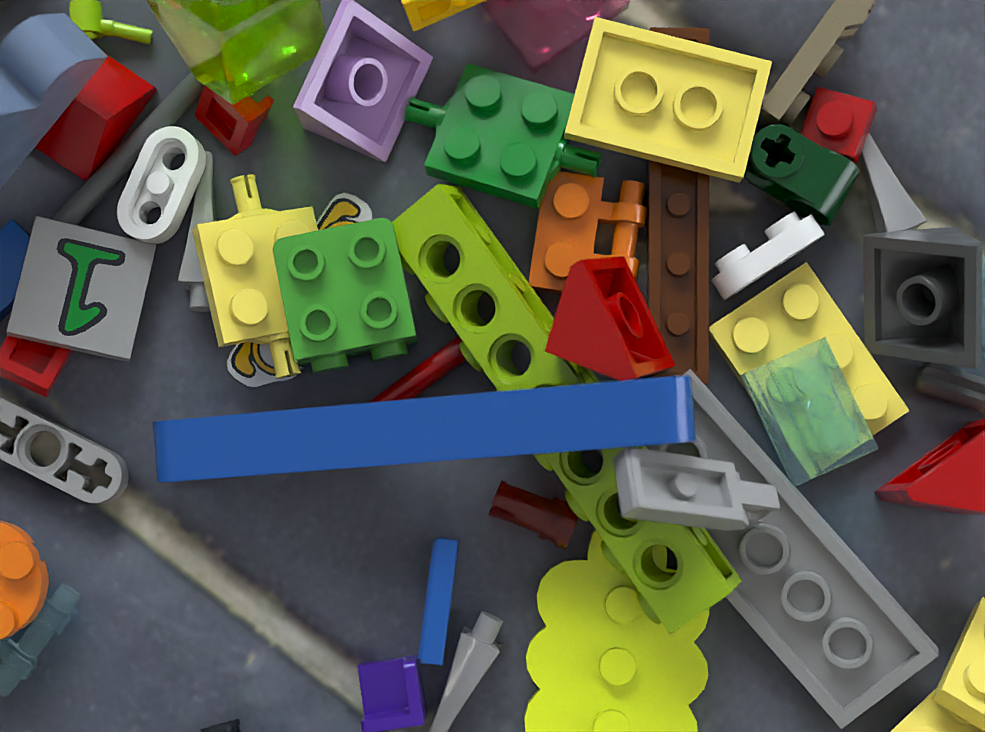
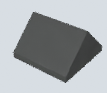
M956 227L881 232L864 235L865 347L869 353L972 369L982 366L983 243Z

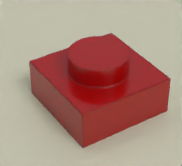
M817 87L800 134L823 148L835 151L854 164H857L877 111L874 101Z
M7 336L0 347V376L47 398L74 350Z

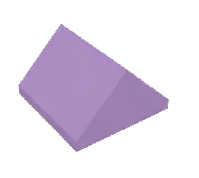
M342 0L294 103L293 109L304 129L375 160L386 162L405 121L406 106L409 105L411 97H416L433 56L354 0Z

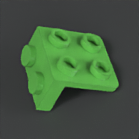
M377 218L283 237L274 243L273 255L294 360L301 367L312 365L313 374L338 371L349 367L347 360L349 357L371 353L373 362L396 359L408 355L407 345L418 343L395 230L390 220Z

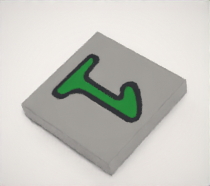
M36 216L7 328V336L129 363L156 244Z

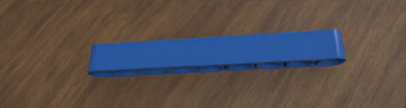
M691 375L153 422L157 482L696 441Z

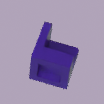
M419 654L364 662L357 665L364 716L360 720L362 732H380L425 724L428 714L420 659H418Z

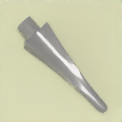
M868 132L859 160L873 210L877 233L918 230V227L927 222L926 218L907 194Z
M205 151L206 166L196 188L186 248L178 277V282L186 285L185 291H190V310L198 312H209L210 307L192 229L197 224L217 221L213 185V156L209 151Z
M481 611L473 630L466 626L463 627L451 670L429 732H447L461 708L499 655V649L502 644L496 642L495 639L503 624L500 618Z

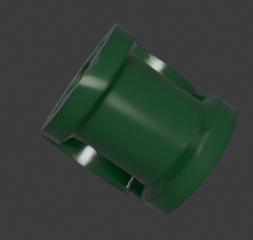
M772 124L761 129L753 137L743 178L749 184L785 203L787 207L801 217L805 218L812 214L818 224L830 226L857 179L860 170L843 155L823 148L791 127L783 124ZM767 146H771L776 150L773 160L778 164L773 167H769L765 163L768 153L764 149Z

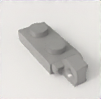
M634 447L624 448L613 457L621 514L625 518L732 531L743 530L749 524H759L764 517L780 509L776 486L741 481L740 474L735 471L734 463Z

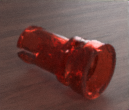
M501 480L492 502L493 506L488 515L539 533L540 539L550 540V543L555 544V547L567 550L579 518L566 500L565 502L559 500L560 498L555 496L551 500L508 484L504 480Z

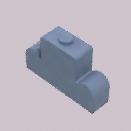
M65 13L30 17L14 28L0 44V189L108 58Z

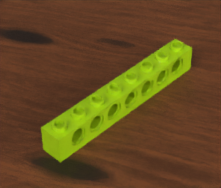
M437 184L392 222L402 268L411 275H417L429 292L425 295V299L430 309L441 321L445 323L450 322L462 339L460 343L462 354L477 371H484L496 387V392L600 383L591 369L544 352L554 317L459 186ZM451 244L456 246L460 254V265L453 275L446 270L443 262L445 250ZM484 292H487L495 303V315L489 323L484 322L480 318L477 310L478 300ZM517 341L523 342L531 354V363L525 373L518 370L512 361L511 353ZM632 446L634 448L648 450L646 446ZM628 447L600 449L604 459L600 472L593 471L584 464L581 458V450L533 454L545 469L556 472L568 489L565 491V497L573 512L581 520L592 523L603 539L601 549L609 563L621 573L625 571L640 591L637 593V599L645 614L654 623H662L669 634L728 596L742 582V579L705 528L640 519L638 522H631L620 515L616 505L618 488L613 457ZM654 545L667 546L674 552L678 561L676 572H665L657 567L652 557Z

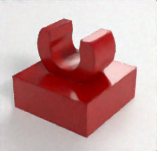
M222 70L206 81L194 116L234 156H237L252 145L260 123L266 120L274 100L267 96L262 101L256 103L247 94L252 82V78L249 75H241L233 80Z

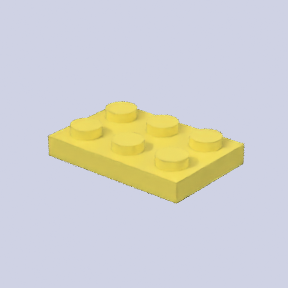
M595 17L564 138L740 183L744 177L772 61Z
M807 262L709 327V338L805 478L813 477L910 411Z

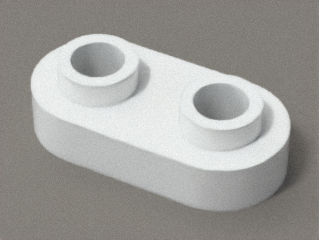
M175 126L158 129L147 138L117 206V218L120 226L136 240L151 244L163 243L177 232L206 166V154L203 146L185 129ZM178 154H185L184 164L179 169L171 170L170 164L172 159ZM160 207L161 216L159 220L153 224H148V213L153 208Z
M794 211L764 231L770 240L759 248L750 252L747 246L743 244L715 262L714 264L720 273L711 281L722 298L726 300L823 237L825 233L812 214L800 220Z

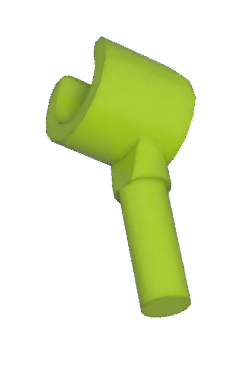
M71 0L69 3L70 19L92 41L101 39L103 36H114L151 44L153 30L115 22V20H103V9L100 1Z

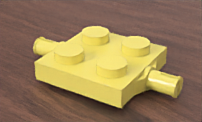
M249 174L244 178V175L230 180L238 213L227 220L197 224L192 229L219 347L245 342L261 345L269 344L276 373L275 378L291 377L301 374V370H299V365L293 356L273 255V245L278 239L318 231L313 206L285 211L262 209L255 181L256 176Z

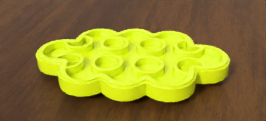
M625 518L626 520L631 522H638L639 520L633 518ZM595 529L588 544L586 560H564L552 566L540 580L536 593L537 609L545 626L529 641L526 651L527 670L534 683L538 686V690L529 699L525 710V732H698L697 721L688 705L697 699L705 689L709 676L707 661L701 650L694 643L706 627L710 614L709 608L669 634L662 623H654L645 614L637 599V593L640 591L625 571L623 573L617 571L609 563L601 549L603 539ZM654 545L652 557L657 567L665 572H676L677 570L666 568V546Z

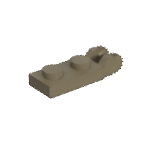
M874 0L834 1L762 102L756 128L761 130L769 125L777 124L779 120L788 126L791 125L811 97L801 89L813 73L821 79L825 77L844 50L835 42L852 38L873 10L872 7L876 4Z

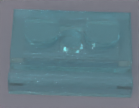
M826 337L741 375L784 469L794 486H799L812 478L879 449Z

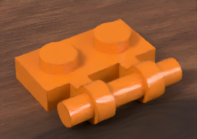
M560 171L548 184L540 204L528 282L533 290L562 294L570 266L581 259L624 256L635 280L638 279L640 261L635 259L638 230L645 227L648 210L647 207L642 206L645 184L631 180L622 181L619 202L601 201L604 184L603 177L593 178L589 175ZM598 223L615 225L611 255L593 253Z

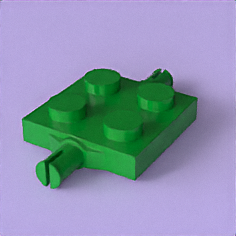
M467 63L454 95L444 106L419 100L416 97H411L409 105L406 106L405 121L436 129V138L424 164L428 176L535 209H539L548 184L560 172L562 167L595 178L602 162L603 154L601 152L571 145L570 140L564 138L575 94Z

